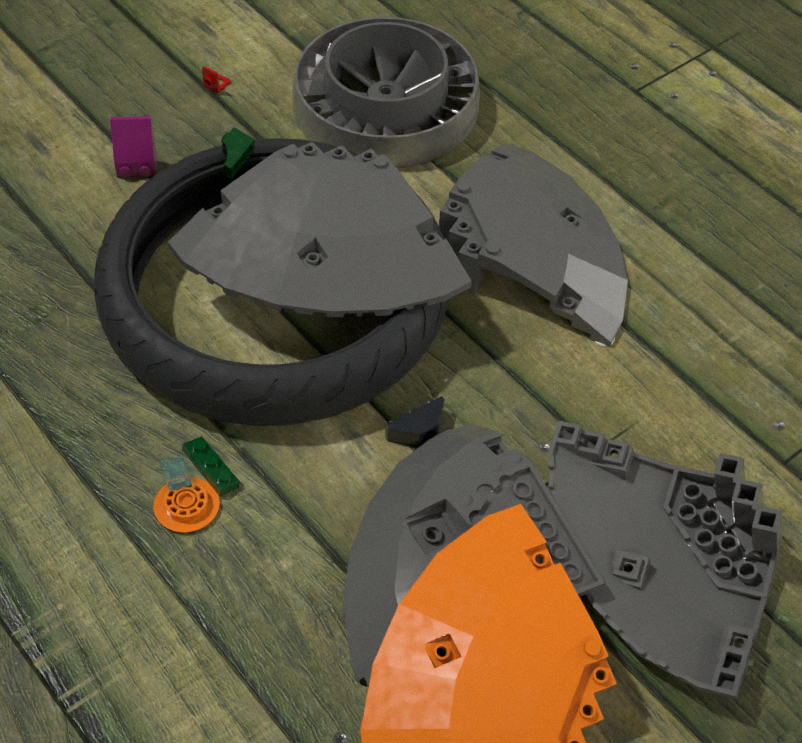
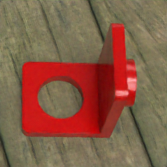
M205 66L202 67L204 87L220 93L231 83L230 79L218 74V72ZM219 80H222L223 84L219 85Z

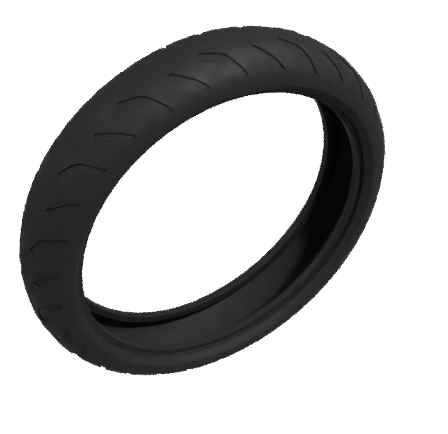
M254 139L255 150L232 179L224 175V164L227 160V155L222 152V145L198 152L180 160L178 163L168 166L141 185L116 213L115 219L110 223L104 235L102 245L99 248L94 274L95 303L105 335L121 362L147 387L173 404L208 418L244 425H292L332 417L374 399L403 378L417 364L422 355L427 352L441 327L448 300L428 306L426 303L414 305V309L408 311L406 308L394 310L393 314L389 315L379 326L353 344L336 352L301 362L285 364L239 363L204 354L173 338L150 317L138 297L143 272L156 249L170 234L192 219L202 208L207 211L222 204L221 190L274 152L293 143L299 148L313 142L323 153L337 148V146L300 139ZM347 150L353 157L359 155L355 152ZM420 198V200L422 201V203H423V204L425 205V207L428 209V207L426 206V204H425V203L423 202V200ZM433 216V230L444 240L441 229Z

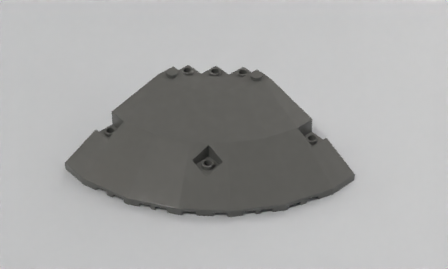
M313 142L299 148L293 143L274 152L221 190L222 204L207 211L202 208L168 241L169 249L181 264L194 274H201L207 278L208 283L212 285L215 283L220 286L226 294L235 297L242 295L248 297L250 302L254 303L257 300L265 303V307L279 311L282 308L295 309V313L313 315V312L327 313V317H344L346 313H357V316H362V313L375 312V316L391 315L394 310L406 308L408 311L414 309V305L426 303L428 306L444 302L471 288L472 283L447 239L443 240L433 230V216L396 166L384 154L378 156L373 149L353 157L342 145L323 153Z
M506 142L493 149L490 156L484 154L455 183L449 192V199L441 208L439 215V227L443 237L447 239L472 281L471 288L467 289V291L475 294L484 280L485 269L517 280L550 300L549 308L553 309L554 314L571 320L572 327L591 334L590 340L597 341L610 348L611 343L622 326L628 278L619 241L600 207L571 176L532 151Z
M558 421L549 447L548 487L549 492L605 582L602 588L585 594L592 607L640 657L699 691L737 700L749 663L752 645L757 638L777 564V556L782 540V511L763 507V484L745 480L744 458L720 453L713 474L674 466L634 453L633 447L628 446V443L605 439L604 434L582 430L581 425ZM614 453L618 454L615 458L610 457ZM627 567L633 568L629 573L624 571ZM737 641H740L744 645L743 647L738 648L734 644Z

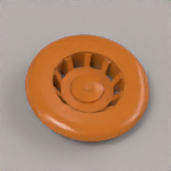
M196 477L178 478L170 481L159 490L154 499V514L157 520L171 531L180 533L194 532L204 528L215 518L219 510V495L203 479Z

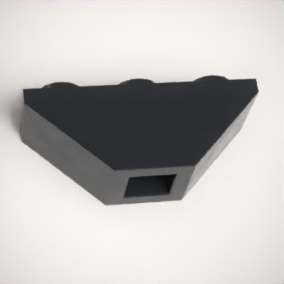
M443 396L428 401L424 406L413 409L398 419L391 420L385 425V439L388 442L415 447L425 444L439 433L444 413L445 399Z

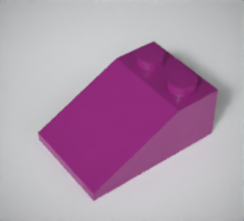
M151 116L110 117L117 178L154 177L157 172V155Z

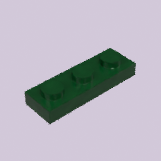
M202 436L182 444V451L219 496L239 488L240 481Z

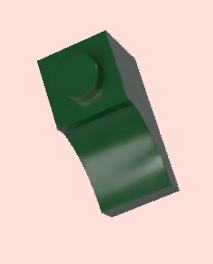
M235 127L230 132H226L221 140L222 152L227 155V160L224 164V175L230 179L233 178L255 150L254 138Z

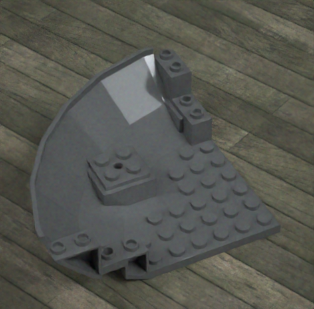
M470 423L453 430L448 429L438 433L401 460L369 502L348 556L342 609L352 669L358 683L365 679L369 686L372 663L397 606L435 555L490 514L521 504L546 540V547L554 565L562 564L579 597L602 588L605 584L532 462L517 448L508 451L501 440L502 435L498 431ZM427 534H433L435 536V539H429L427 537ZM540 556L535 557L537 563H543V559ZM437 649V654L440 657H444L446 655L444 649Z

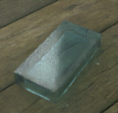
M183 456L160 461L169 491L192 485Z

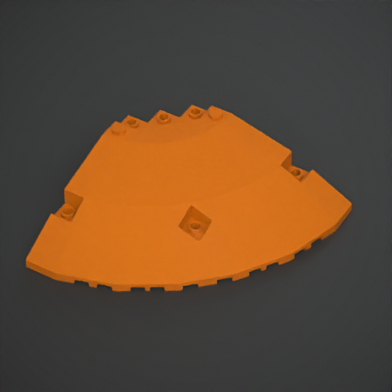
M521 504L486 516L439 551L399 603L372 663L359 731L361 743H586L581 731L604 720L595 696L600 695L617 684L606 660L609 657L562 564L554 565L546 547V540ZM536 556H540L543 559L542 564L536 562ZM438 648L445 650L446 655L444 657H440L437 654Z

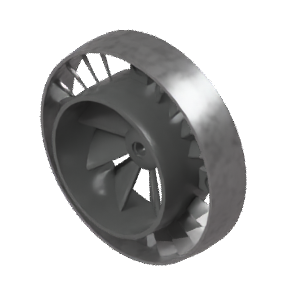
M373 17L340 24L320 34L307 45L298 58L292 88L295 119L301 131L310 141L337 147L342 145L346 150L357 154L373 149L378 156L384 154L396 167L425 163L450 152L470 134L477 121L479 112L480 88L478 71L469 51L457 39L443 30L423 22L404 18ZM377 66L381 81L375 82L366 67ZM351 73L369 87L368 92L364 93L348 89L339 80ZM471 87L473 90L471 97L448 95L449 92ZM324 95V100L308 104L303 96ZM448 97L468 101L461 110L447 107ZM447 110L456 113L449 120L444 119Z

